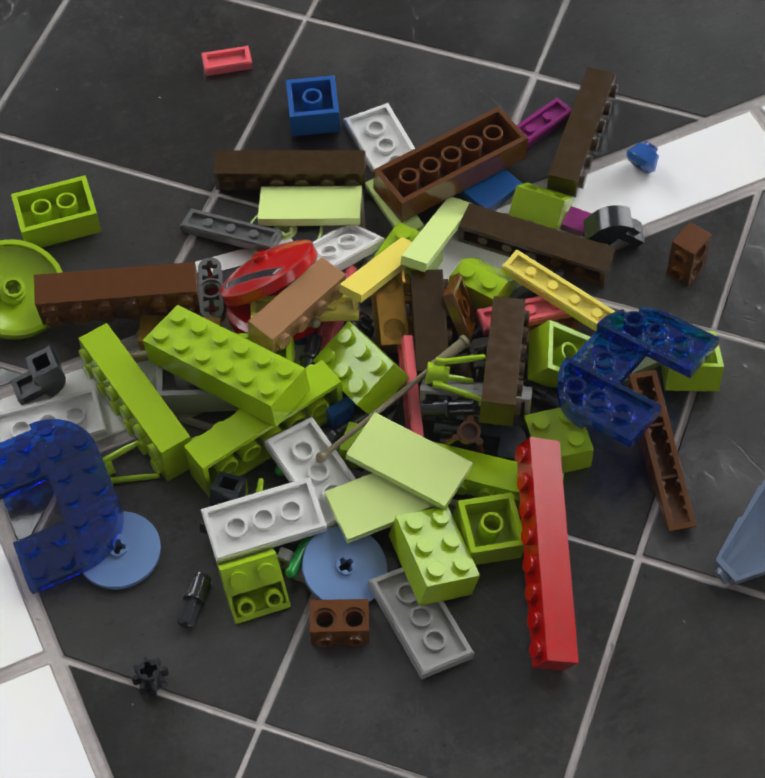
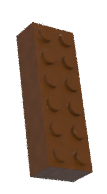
M498 106L374 169L373 189L402 223L525 159L528 137Z
M195 262L34 275L35 306L43 325L51 327L72 322L82 325L96 320L113 322L120 318L139 320L141 315L167 316L177 305L193 313L200 312L199 280Z

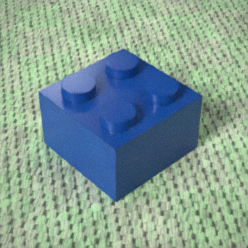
M334 75L286 80L292 136L340 132V115Z

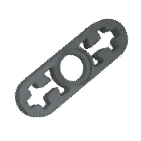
M205 258L198 265L201 317L221 318L222 323L225 318L224 301L219 291L213 296H208L204 293L208 288L220 290L223 284L222 266L216 258ZM210 268L213 269V278H208V269ZM210 305L215 306V315H209Z

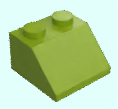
M530 183L520 184L516 186L508 214L549 228L560 229L574 197Z
M477 257L462 259L450 274V276L458 273L461 274L476 310L493 306L494 296L509 297L519 284L502 273L501 269Z
M551 320L530 331L528 380L546 387H587L591 385V337Z
M663 330L662 377L665 390L719 391L724 364L716 331Z

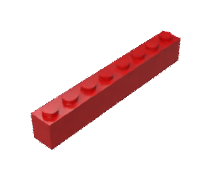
M529 437L519 444L515 451V461L518 468L517 488L520 494L519 515L522 521L521 542L524 547L523 570L526 574L525 597L528 600L529 614L527 625L530 629L531 640L529 653L532 658L533 668L564 671L579 662L560 441Z

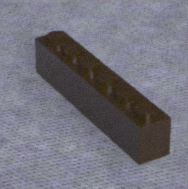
M587 67L548 174L547 189L576 198L579 188H584L587 174H584L585 170H590L593 162L591 153L592 151L597 152L600 137L597 136L599 133L603 134L606 125L604 117L605 115H610L612 108L610 100L611 98L615 99L619 84H615L616 73Z
M216 150L214 164L216 190H261V187L362 186L363 190H366V150Z
M469 203L458 226L459 242L510 257L517 249L549 270L554 271L557 268H562L565 271L564 275L603 287L614 263L615 247L585 239L579 235L562 232L556 228L536 224L530 220H523L507 213L497 212L484 206Z
M494 296L479 416L480 423L513 426L514 415H520L522 399L516 398V396L522 397L523 380H518V378L523 379L525 362L520 361H525L527 345L524 344H527V327L530 311L525 310V299Z

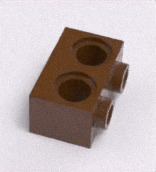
M689 222L672 241L666 273L674 280L688 286L706 265L712 234Z
M369 599L310 600L311 645L330 647L334 644H346L357 647L362 644H370ZM354 621L361 623L357 627H351L348 625L349 623ZM323 622L331 623L329 627L323 628L319 626Z

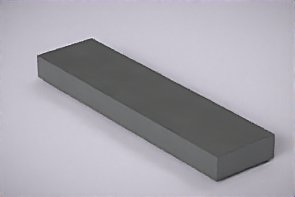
M192 208L180 225L181 232L258 252L278 246L283 238L281 230Z

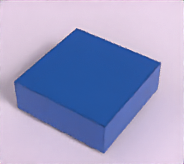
M346 396L327 408L328 426L336 428L353 416L354 402Z

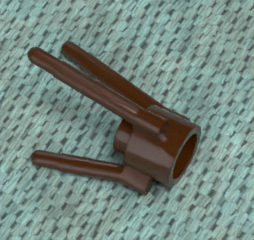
M464 415L466 421L458 427L457 433L442 444L450 446L456 441L465 445L475 443L478 453L484 454L479 425L474 422L472 415Z

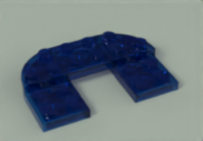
M639 307V311L625 313L624 309L615 311L601 319L597 323L596 332L572 358L566 357L561 364L557 383L559 406L566 418L578 428L583 429L588 425L632 448L660 415L662 405L623 386L622 384L629 374L647 356L691 378L719 345L720 338L659 309Z
M46 419L29 424L31 430L0 442V500L50 480L64 518L62 522L13 542L32 595L82 574L100 564L113 551L114 547L112 545L118 534L122 533L124 523L121 501L117 496L103 455L95 440L81 426L61 419Z

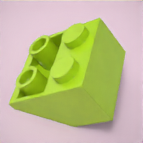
M273 548L217 564L235 624L291 607L277 554Z

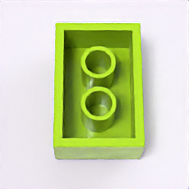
M86 175L11 194L23 240L40 248L101 232Z
M350 321L344 325L313 360L315 364L323 360L341 380L342 391L369 415L390 399L410 378Z
M447 506L445 510L438 507L395 516L389 538L419 606L472 595L480 574L449 507Z

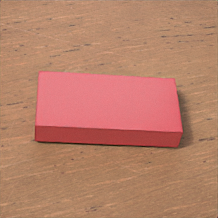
M248 46L201 53L205 76L253 69Z

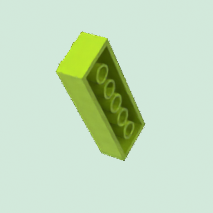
M179 305L143 339L149 362L274 427H277L310 391L304 367Z
M106 323L79 338L81 349L78 352L85 363L82 366L85 374L90 380L92 378L95 379L97 382L95 385L102 398L107 397L110 400L109 406L116 417L120 415L124 420L122 423L126 432L130 436L134 434L140 442L138 448L141 453L150 456V463L156 474L162 473L168 482L189 470L184 445L191 440L189 434L110 326Z
M323 360L305 368L310 391L282 420L281 423L286 429L307 419L300 411L303 408L313 417L319 427L327 422L326 409L343 399L341 380ZM238 409L234 415L224 421L217 422L210 430L200 436L193 437L184 445L190 474L207 496L210 497V488L219 471L242 477L272 458L264 443L283 431L279 426L274 427L242 409Z

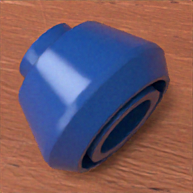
M648 141L644 144L639 142L626 152V157L635 167L649 174L656 170L659 155L656 153L658 148Z

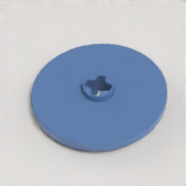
M112 512L96 518L85 527L77 540L75 556L81 573L94 585L105 589H125L139 584L154 571L161 555V542L157 530L146 518L132 512ZM117 546H122L123 548L120 550V554L114 553Z
M339 526L327 528V531L316 534L307 545L302 558V574L305 583L311 593L319 600L369 599V602H371L375 597L368 587V581L387 573L385 555L373 537L368 535L347 544ZM341 563L343 565L346 563L350 565L348 571L339 570Z

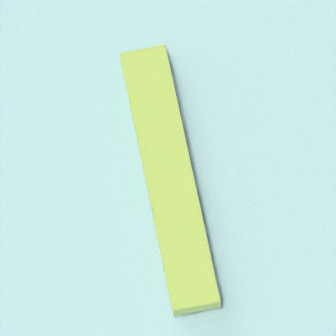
M454 197L446 199L402 254L400 264L425 272L458 229L470 202Z

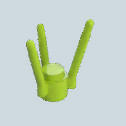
M485 355L453 358L436 357L435 362H428L425 384H432V388L443 389L481 402V396L447 385L448 380L472 384L474 379L450 375V367H445V365L484 360Z
M138 440L105 457L88 462L95 483L102 481L104 487L113 483L158 479L160 474L111 477V474L116 473L112 460L140 444Z

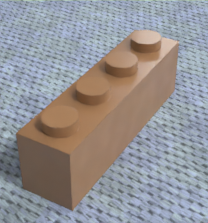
M321 257L248 321V337L273 353L279 349H284L294 335L298 332H303L313 318L321 316L332 301L338 300L343 296L339 292V287L346 280V274Z

